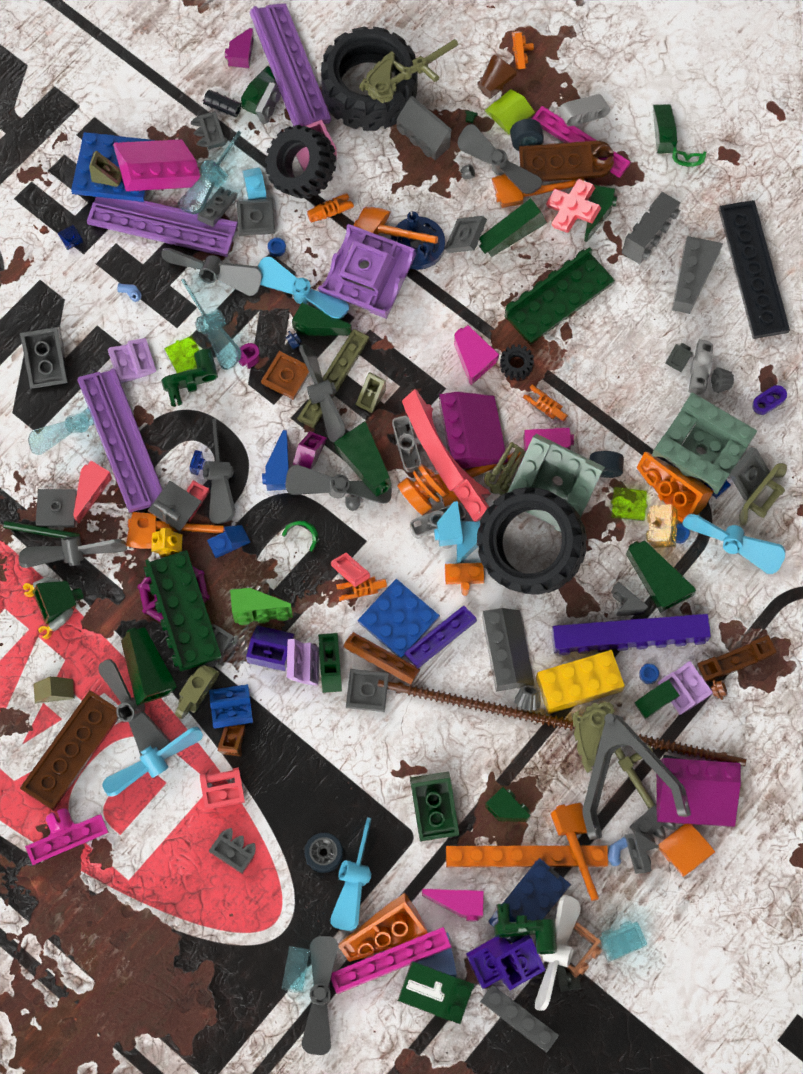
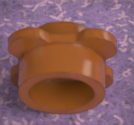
M713 680V685L711 686L713 695L723 700V696L727 695L725 683L723 680Z

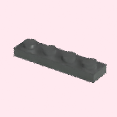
M494 985L489 988L480 1003L546 1053L559 1037L557 1033Z

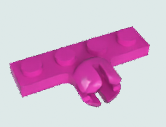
M65 808L57 810L61 822H58L55 813L48 814L46 822L50 829V835L25 846L32 865L109 833L102 815L99 814L75 824L69 811Z

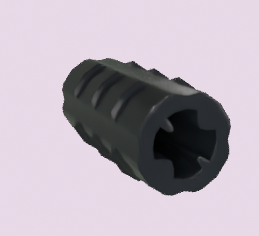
M210 89L207 90L203 99L204 105L235 118L239 115L242 108V103Z

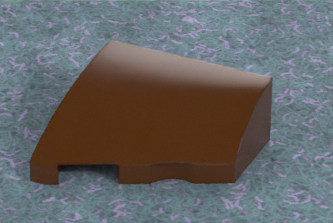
M493 55L479 82L478 88L491 99L503 90V85L517 76V71L503 59Z

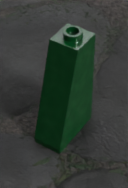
M530 198L481 235L479 247L484 254L489 253L493 257L544 226L547 222L540 209Z
M364 421L335 441L334 444L337 453L377 497L380 494L386 493L392 485L367 423Z
M645 540L640 543L636 541L628 546L626 556L660 613L694 596L696 592L695 587Z
M134 627L129 629L121 640L137 706L169 696L177 685L146 628L137 629Z

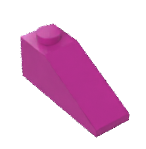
M422 889L423 897L461 918H466V921L476 922L478 918L483 917L484 891Z

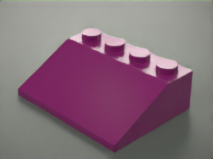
M466 392L439 394V407L447 449L453 459L462 469L498 464L505 452V445L495 396Z
M674 758L661 759L663 764L684 785L691 815L686 817L678 816L672 790L656 773L657 822L735 827L741 786L740 763Z

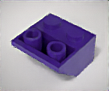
M257 625L251 637L246 655L247 663L286 671L288 639H294L295 634Z

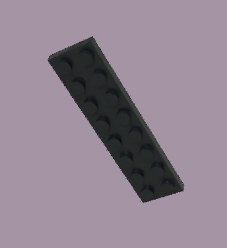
M755 200L719 206L718 210L752 338L757 339L789 333V324Z

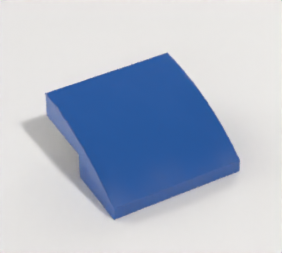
M248 684L209 690L214 728L253 723Z

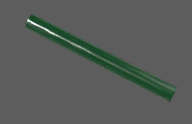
M5 521L3 525L5 529L62 539L80 536L78 533Z

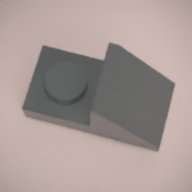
M619 581L614 585L611 592L613 597L618 602L624 603L616 616L643 615L646 612L648 606Z
M638 832L624 834L635 874L652 871L651 860L647 855V851L659 846Z

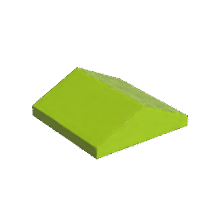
M512 89L485 109V112L508 135H510L511 127L517 121L530 119L535 115L534 110L525 97Z

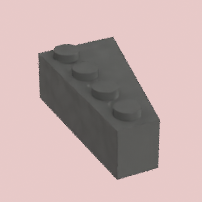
M661 192L650 206V213L645 212L639 224L636 223L633 227L632 233H628L626 236L622 254L638 264H641L644 259L647 260L652 253L651 248L659 244L662 238L660 237L663 232L666 233L670 228L671 220H675L681 211L679 210L681 202Z
M687 236L672 311L691 313L720 254L723 243Z

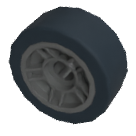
M318 833L307 841L305 859L313 870L319 873H328L340 865L343 858V848L340 841L334 835ZM325 848L328 853L326 856H321L320 852Z

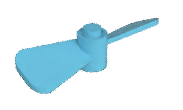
M265 257L260 261L258 267L262 271L261 286L293 294L294 300L298 304L311 302L335 319L342 318L348 313L349 305L347 302L311 289L310 282L307 279L296 278L272 257Z
M688 514L683 519L682 524L685 528L723 541V549L727 553H739L767 574L776 573L785 559V549L782 545L744 536V530L740 526L731 525L724 531L695 514Z
M193 727L160 751L157 747L152 748L149 746L141 751L142 756L139 757L141 761L108 776L103 781L104 791L110 797L116 796L146 772L150 774L151 778L159 775L169 768L165 759L199 742L203 737V733L199 727Z
M369 817L366 820L357 862L345 860L339 869V879L345 881V884L331 915V924L334 928L352 931L358 926L362 886L371 879L369 867L361 865L371 825V818Z

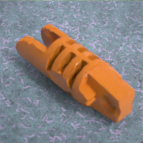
M346 193L332 200L325 201L323 204H318L307 211L308 219L311 223L325 220L327 217L330 218L337 213L339 214L353 208L354 204L352 201H348L350 197Z
M532 384L530 389L540 395L539 399L536 402L526 394L523 396V399L544 412L551 419L554 420L555 417H558L560 420L565 421L568 415L561 411L563 406Z
M375 576L370 577L356 587L350 582L336 584L337 589L352 587L353 591L351 594L339 596V601L377 594L378 589L387 587L386 579L376 580Z

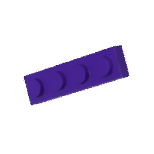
M463 605L404 654L418 669L476 623L477 619Z

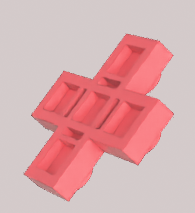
M578 179L570 194L554 189L546 203L548 208L559 211L551 224L553 228L569 233L577 218L593 223L601 210L598 204L588 201L595 189L593 184Z

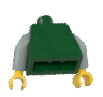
M51 577L40 579L34 582L33 585L29 583L23 585L24 590L30 588L24 595L35 597L45 624L49 625L48 627L42 626L39 628L40 633L47 630V634L42 637L44 639L50 638L52 631H56L69 620L76 607V601L83 599V593L80 588L71 590L67 581H60Z

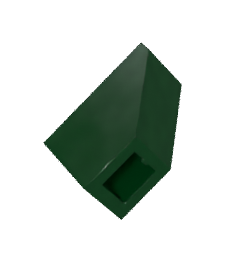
M504 787L485 803V808L498 821L527 822L531 817L529 814L530 810L523 803L520 805L515 800V794L510 789L506 790Z

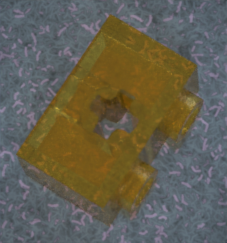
M672 504L650 506V512L647 513L649 530L646 531V540L653 548L676 547L678 510Z

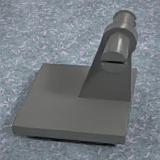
M169 481L148 509V512L180 532L202 501L172 481Z

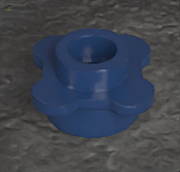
M288 331L290 335L286 339L291 347L296 349L300 346L302 340L297 333L293 334L291 331Z

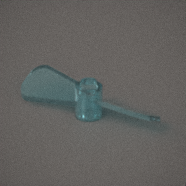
M240 131L236 133L217 163L214 160H206L202 163L200 171L202 176L178 202V206L182 211L190 214L200 213L204 209L213 187L218 188L226 182L229 175L220 166L241 136Z
M181 279L202 316L197 317V322H195L198 332L208 335L221 368L224 370L233 368L241 358V350L222 328L225 326L223 314L218 309L206 314L187 281Z
M88 407L79 414L69 415L64 422L33 430L28 436L31 452L35 455H41L71 433H83L88 430L89 426L95 425Z

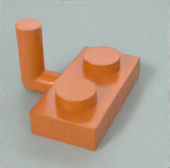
M512 32V50L515 56L516 68L525 69L528 58L527 53H524V51L534 50L533 43L526 44L525 35H522V32Z
M482 563L445 564V585L461 584V593L464 596L469 594V584L484 583Z

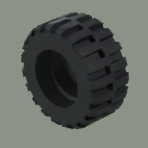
M294 125L293 127L285 128V132L280 131L277 134V138H273L271 141V147L267 149L266 153H268V156L265 157L267 167L265 169L266 174L270 175L268 179L277 190L296 198L302 199L311 198L313 195L316 196L321 193V189L325 190L327 188V183L332 180V173L336 170L334 162H337V158L333 154L335 152L334 146L331 145L328 137L309 127ZM307 147L309 151L308 166L300 176L294 177L292 171L294 157L302 148Z

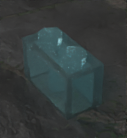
M631 920L621 924L620 929L613 931L611 928L602 932V937L599 938L602 943L601 948L608 963L647 945L638 922L632 923Z
M289 946L282 990L303 994L310 958L309 949Z

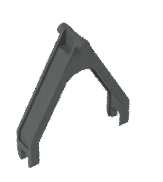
M610 713L605 715V724L582 809L589 839L596 840L602 838L597 809L611 756L617 749L623 746L633 747L672 790L678 816H690L691 810L684 785L621 716Z

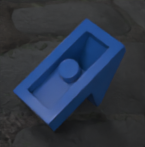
M242 525L223 527V533L207 540L215 558L250 543Z

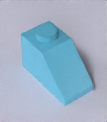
M260 167L243 170L248 200L267 199Z
M458 501L451 504L438 520L437 529H434L435 541H439V547L462 544L463 542Z
M461 521L463 542L462 544H457V563H462L479 547L477 546V531L480 527V521Z

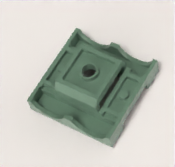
M692 392L665 435H663L655 447L652 456L663 457L671 461L680 469L683 475L703 480L711 486L715 494H718L728 479L730 472L737 465L755 437L757 430ZM702 447L706 450V453L699 454L696 448Z
M535 434L508 492L524 487L548 490L565 499L581 517L605 467L539 434ZM559 476L563 481L562 485H556L553 482V477ZM542 510L526 511L555 526L554 529L561 532L557 521L548 512Z

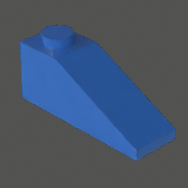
M287 430L282 431L265 466L266 473H262V484L266 485L267 491L286 490V475L289 470Z

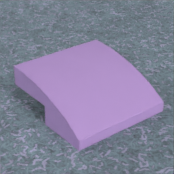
M146 338L128 341L127 345L109 347L108 353L121 383L142 378L156 372Z
M288 639L287 678L308 685H318L319 647L312 643H302L296 639Z
M691 661L658 682L660 685L666 680H670L680 695L671 702L680 715L713 694Z

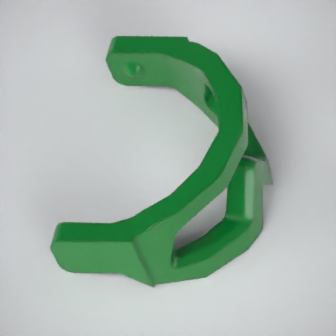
M674 147L672 158L674 162L681 166L695 167L705 161L706 151L687 155L686 152L678 151ZM677 154L683 155L686 161H689L692 157H700L697 162H684L677 158Z
M297 521L286 525L281 535L283 537L294 526L303 525L307 527L312 534L313 540L309 551L313 552L318 543V532L314 525L306 521Z

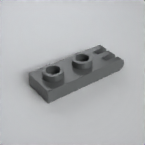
M220 187L198 214V221L214 227L235 201L237 193L233 192L231 194V190L227 189L225 191V188Z

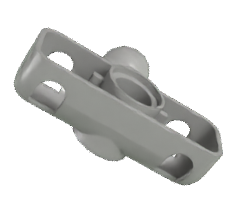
M698 340L695 357L692 360L690 369L691 379L688 391L690 393L702 394L707 389L713 354V344L710 341Z
M408 416L394 418L392 426L403 468L409 473L414 470L417 471L421 465L417 445H421L418 437H414ZM407 424H409L410 430L408 432L406 429ZM408 442L411 446L405 448L402 446V443ZM417 458L419 459L418 466H416L415 460Z
M458 502L460 521H464L466 512L462 504ZM451 505L413 519L410 522V530L414 538L419 539L423 535L434 533V529H437V524L433 520L440 519ZM420 520L421 525L414 527V522ZM453 545L442 546V547L445 548V549H449V548L453 547Z

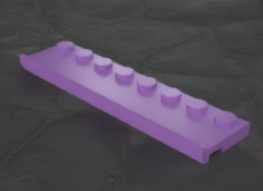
M286 3L266 5L264 8L254 6L250 10V16L293 126H307L319 120H322L324 124H330L332 119Z
M102 197L95 198L87 219L88 225L228 257L238 227V222L222 218L212 227L198 221L199 213L149 201L139 202Z
M112 368L110 371L96 372L78 377V383L128 512L131 513L151 507L163 489L116 370Z

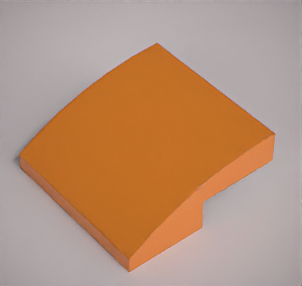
M691 824L682 825L658 844V849L669 862L671 861L682 877L686 876L715 853L714 849Z

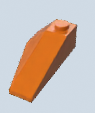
M644 452L637 466V469L647 483L656 490L659 499L665 502L670 514L680 522H683V519L688 514L698 515L706 507L714 492L701 481L692 476L687 477L683 475L676 467L657 457H653L648 452Z
M404 893L338 944V947L347 960L351 962L373 956L374 953L389 950L428 934V931L416 907Z

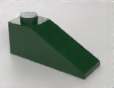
M266 66L249 83L241 96L242 109L257 115L255 111L269 82L276 83L271 67Z
M671 104L653 105L657 154L673 153V148L677 146L678 141Z
M594 185L595 189L591 195L590 202L598 204L601 210L593 223L587 222L584 242L589 241L611 213L612 206H616L617 196H614L615 188Z
M303 302L292 319V327L299 334L305 333L309 336H349L352 331L351 324L332 318L325 312Z
M338 633L318 634L322 693L342 691Z

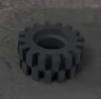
M515 344L511 345V348L508 346L502 352L500 368L501 372L505 373L504 376L506 378L510 376V380H513L514 377L516 381H519L520 378L522 380L525 379L526 375L529 376L534 365L533 354L531 355L532 351L530 349L527 351L526 346L521 348V344H518L517 347H515ZM513 357L522 358L524 365L521 368H514L511 366L510 360Z

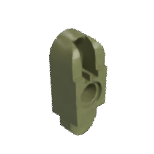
M201 666L193 676H190L179 693V706L175 716L183 719L189 711L196 712L216 682L219 671L209 666Z

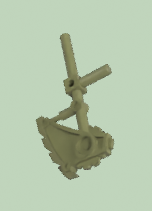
M454 39L425 58L419 56L412 61L413 65L411 67H404L401 63H397L395 61V53L390 52L383 57L381 62L379 61L375 64L373 70L371 69L367 73L366 79H363L359 88L363 93L367 90L368 95L372 99H377L384 103L393 99L394 92H396V84L404 79L409 80L415 72L419 74L424 72L430 79L437 82L439 76L428 67V64L458 46V42ZM395 65L401 73L391 78L392 70Z
M610 702L592 703V706L586 707V712H583V716L579 715V711L573 714V727L576 726L574 731L575 742L578 740L577 750L579 756L582 754V764L587 773L592 771L591 767L595 763L597 748L605 724V715L609 713L614 714L615 711L613 709L614 705ZM621 748L617 749L614 753L619 759L618 763L623 772L626 771L648 809L653 807L655 803L633 769V764L641 760L642 757L638 753L630 757L625 756Z

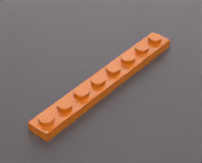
M607 845L581 846L587 867L608 866ZM446 846V867H532L539 858L550 867H579L570 846Z

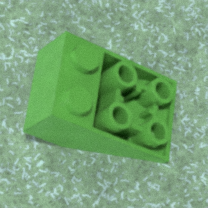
M252 588L230 590L234 622L239 625H247L253 621L267 623L272 619L286 621L293 617L291 603Z

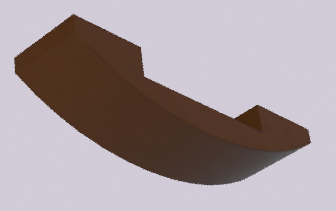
M769 635L721 656H714L699 662L697 666L706 682L751 666L776 654L777 651Z

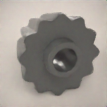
M719 367L713 370L711 384L714 392L720 393L733 387L734 375L732 372Z
M524 685L516 695L514 703L523 710H537L541 705L540 691L534 686Z

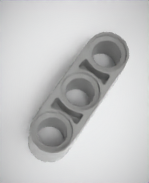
M600 94L566 102L558 109V113L567 126L600 119L610 112V107Z

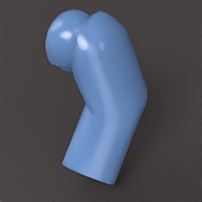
M118 283V292L127 293L134 302H138L141 299V292L135 285Z
M625 837L610 845L608 849V861L612 866H618L621 863V850L628 847Z

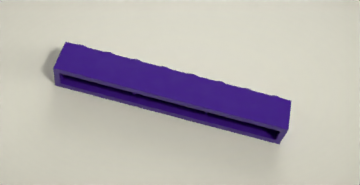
M708 614L556 625L551 630L553 651L562 656L571 654L570 652L587 654L592 650H598V652L602 653L609 651V649L625 651L631 647L641 650L648 648V646L664 648L670 644H675L678 647L685 646L687 643L703 645L711 637Z

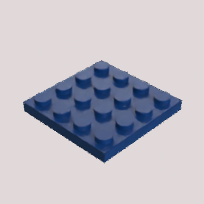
M84 132L71 188L72 194L144 202L146 190L126 191L123 178H121L120 184L117 187L92 182L89 165L94 151L97 150L119 167L113 146L114 143L155 140Z

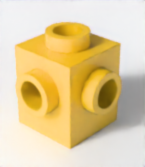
M161 528L160 531L152 533V552L158 553L161 557L182 552V534L173 532L170 528Z

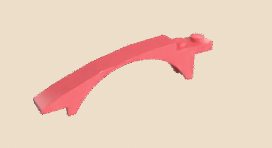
M414 389L402 400V403L417 437L449 491H454L473 521L477 522L483 517L487 508H489L485 499L491 493L470 477L447 451L434 427L432 406L426 404L419 392Z

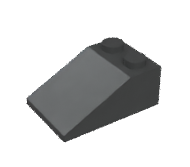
M60 326L20 333L30 389L68 383Z

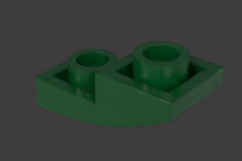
M668 679L635 701L634 704L644 719H647L680 695Z

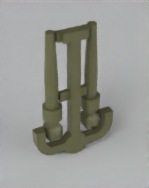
M513 442L509 444L498 464L493 468L492 473L487 471L484 477V483L493 494L503 495L508 493L510 488L508 483H511L512 477L526 452ZM511 448H515L508 463L506 464V466H504L503 463L505 462ZM519 452H520L521 454L519 455V457L517 458L516 462L514 463L516 457L518 456V454H519ZM500 469H502L503 471L499 476L497 482L495 484H491L490 482H495L496 475H499L501 471Z

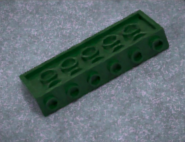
M590 247L586 250L583 249L577 253L574 259L567 260L562 265V268L552 271L547 279L538 281L532 290L523 292L515 302L511 301L505 307L504 317L528 344L532 345L613 285L615 279L595 259Z
M187 550L151 562L149 559H146L147 566L143 568L146 577H150L152 584H149L151 593L157 596L158 601L154 602L157 612H162L164 618L160 622L163 631L167 630L169 634L166 641L169 649L173 648L175 655L171 656L174 666H179L180 671H185L221 659L222 656Z

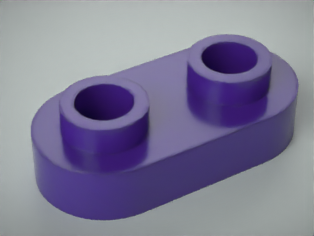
M775 385L758 395L752 403L754 412L759 415H765L783 404L787 398L786 389ZM773 395H778L779 399L774 398ZM759 404L764 405L765 408H760Z

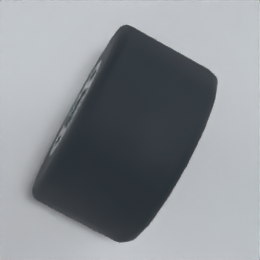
M522 119L513 124L510 129L512 145L517 151H519V146L542 145L544 142L542 126L535 119Z
M596 451L591 453L590 460L605 467L600 477L614 478L623 474L624 457L622 454L614 451Z

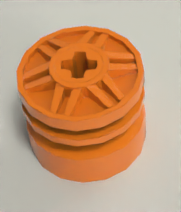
M421 464L418 468L423 474L422 476L414 470L415 482L406 477L397 486L408 502L421 515H424L433 508L429 500L430 498L439 503L441 500L437 492L442 497H446L448 493L438 476Z

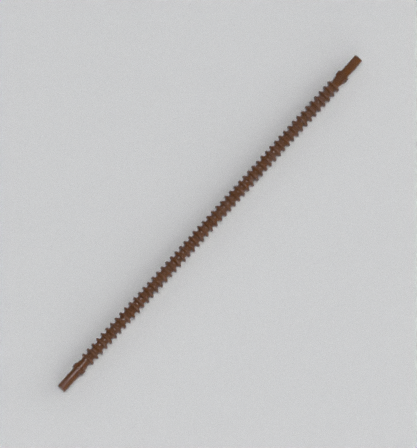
M378 680L377 686L384 687V681ZM388 681L387 689L396 691L398 694L407 693L408 696L412 694L413 697L417 695L419 698L424 697L425 700L430 698V701L435 699L436 702L438 700L441 703L447 702V705L452 703L453 706L458 704V707L463 705L464 708L466 706L469 709L475 708V711L477 709H480L481 712L486 710V713L491 711V714L496 712L497 715L502 714L503 717L508 715V718L511 716L514 719L519 717V720L524 718L525 721L530 720L531 723L536 721V724L539 722L542 725L546 723L547 726L551 724L554 728L555 726H559V729L564 727V730L569 728L572 731L576 727H573V719L572 721H569L568 718L564 720L563 717L559 719L557 715L552 717L551 714L546 716V713L541 715L538 712L536 714L535 711L518 710V707L513 709L512 706L510 708L507 705L501 706V703L499 705H496L495 702L490 704V701L485 703V700H482L480 702L479 699L473 700V697L471 699H468V696L463 698L462 695L457 697V694L452 696L451 693L446 694L445 691L440 693V690L435 692L434 689L432 691L429 688L425 690L423 687L418 688L417 685L412 687V684L407 686L402 682L393 683ZM639 734V737L646 745L653 746L654 749L660 748V751L665 749L666 752L668 750H671V753L676 751L677 754L682 753L683 756L688 754L689 757L694 755V758L699 756L700 759L704 757L705 760L711 759V761L740 763V766L744 767L746 765L747 759L727 755L726 752L717 753L715 750L710 751L709 748L707 750H704V747L699 749L698 746L693 748V745L689 747L686 743L681 745V742L679 744H676L675 741L671 743L670 740L665 742L664 739L659 740L658 737L653 739V736L648 738L647 735L643 737L642 734Z

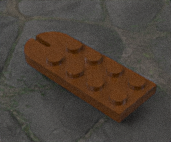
M604 141L519 146L520 167L540 177L542 182L599 178L607 175L614 165V151Z

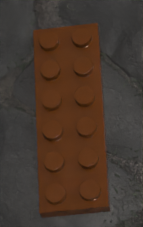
M89 690L20 789L54 811L119 719L116 713L117 707Z

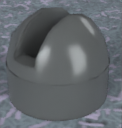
M471 164L461 168L460 173H463L461 174L463 179L475 178V171Z
M345 497V505L349 510L354 511L359 508L361 503L360 497Z

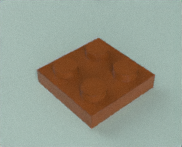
M279 351L262 378L261 384L294 400L310 373L305 363Z

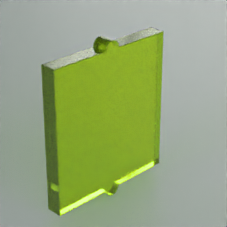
M192 335L180 341L177 340L176 343L164 348L177 373L197 368L193 355L199 351V348Z
M614 487L613 500H611V518L645 521V511L648 507V504H646L647 491Z

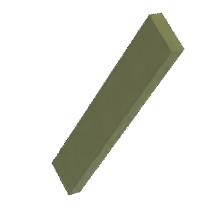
M355 329L351 331L323 376V381L329 380L330 383H334L336 393L369 341V336ZM309 399L298 416V421L314 429L323 415L320 402L312 405Z

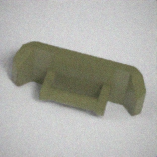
M776 464L744 504L739 514L740 526L746 525L749 509L761 518H764L778 497L785 492V489L774 482L773 479L785 476L787 472L786 464ZM769 486L774 491L762 507H759L755 504V501L766 487Z

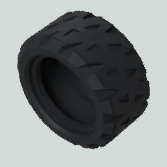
M367 27L354 28L352 33L344 32L334 39V45H329L323 55V62H321L322 95L325 104L328 105L329 112L337 120L343 119L344 125L354 129L363 127V131H376L381 126L386 129L397 124V117L411 96L416 98L418 72L413 73L409 80L404 79L397 83L393 99L384 103L377 99H372L369 95L353 92L342 81L344 74L352 67L362 63L381 62L383 57L390 52L395 53V61L397 63H401L404 67H411L413 65L412 61L416 59L415 53L411 46L407 45L406 41L396 33L390 34L387 29L373 27V29H368ZM394 65L392 72L396 76L401 72Z
M530 487L514 489L513 492L505 493L493 501L494 504L487 508L480 520L481 526L477 531L478 555L488 574L500 585L525 594L539 595L550 593L563 587L566 582L571 581L579 571L580 564L583 563L587 551L585 526L575 508L565 499L548 490ZM530 510L546 511L554 517L561 530L562 545L559 555L549 567L542 571L522 573L515 569L505 556L503 549L505 530L509 523L523 512Z

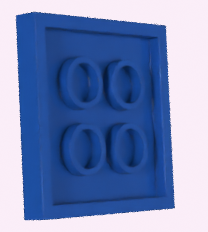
M395 579L358 619V623L402 659L405 656L404 653L420 640L440 618V615L399 580Z

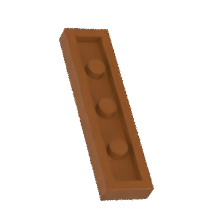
M354 632L348 637L343 646L351 653L364 658L410 685L421 670Z

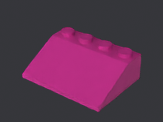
M183 140L120 142L113 144L126 191L193 188L200 177L197 162Z

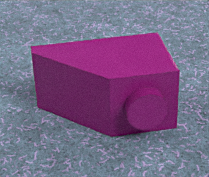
M253 28L247 29L229 42V48L225 49V59L228 60V66L250 67L254 42Z
M310 431L298 444L293 465L312 469L321 454L327 438Z

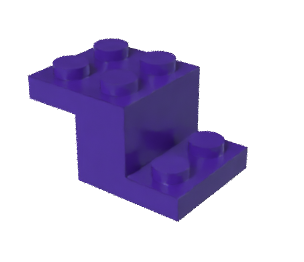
M529 934L512 944L505 937H494L466 953L482 989L501 979L506 987L512 990L545 971Z

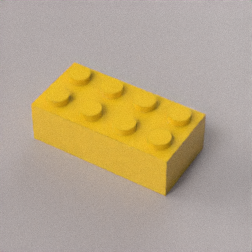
M612 650L539 671L536 675V681L548 714L620 693L625 687Z

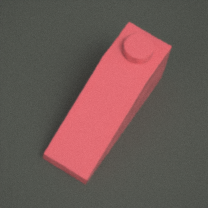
M90 461L88 465H84L80 472L73 514L77 523L82 521L112 479L108 470L93 461Z

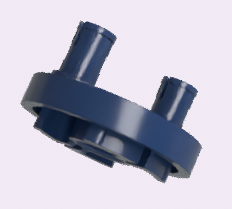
M412 211V215L409 212L407 218L398 223L396 227L438 236L439 246L438 242L435 244L423 241V247L419 244L418 248H414L411 243L415 239L391 236V240L415 249L416 256L410 269H426L435 265L441 259L445 250V235L435 221L421 217L415 211Z

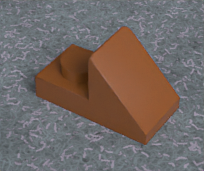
M245 725L224 727L218 745V752L223 755L241 756V744L245 734Z

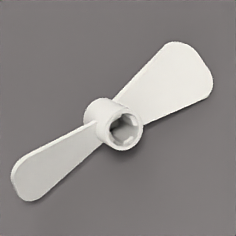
M568 895L562 896L558 904L555 922L557 953L541 955L543 956V961L549 963L535 1000V1009L540 1011L545 1010L549 1004L557 966L569 967L573 954V947L567 946V942L580 914V903Z

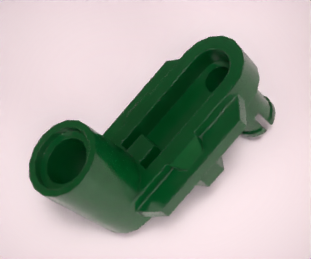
M202 349L194 353L196 369L168 375L161 379L163 390L169 394L171 406L176 407L175 399H177L178 406L183 403L179 389L187 388L188 392L197 391L196 385L211 382L218 378L210 349Z
M510 904L496 905L498 923L494 925L495 937L507 938L526 936L528 934L529 936L536 935L537 954L548 955L557 953L555 920L543 919L532 921L527 920L526 915L517 916V922H510Z

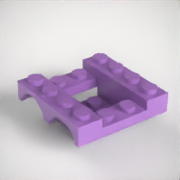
M348 224L343 244L339 251L334 253L331 259L332 263L329 274L324 283L318 287V290L321 293L369 310L372 314L387 319L416 256V251L409 246ZM368 261L369 266L362 269L359 267L361 262ZM346 279H350V280L355 281V282H357V283H360V284H363V285H365V286L371 287V288H373L375 291L370 290V289L365 288V287H362V286L357 285V284H355V283L349 282V281H347Z

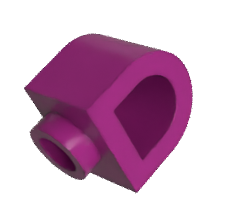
M247 343L237 349L238 357L236 358L242 367L246 366L247 369H250L259 362V348L255 344Z

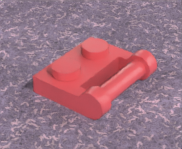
M239 767L233 768L232 771L212 775H199L205 810L245 803ZM235 779V783L210 788L207 783Z

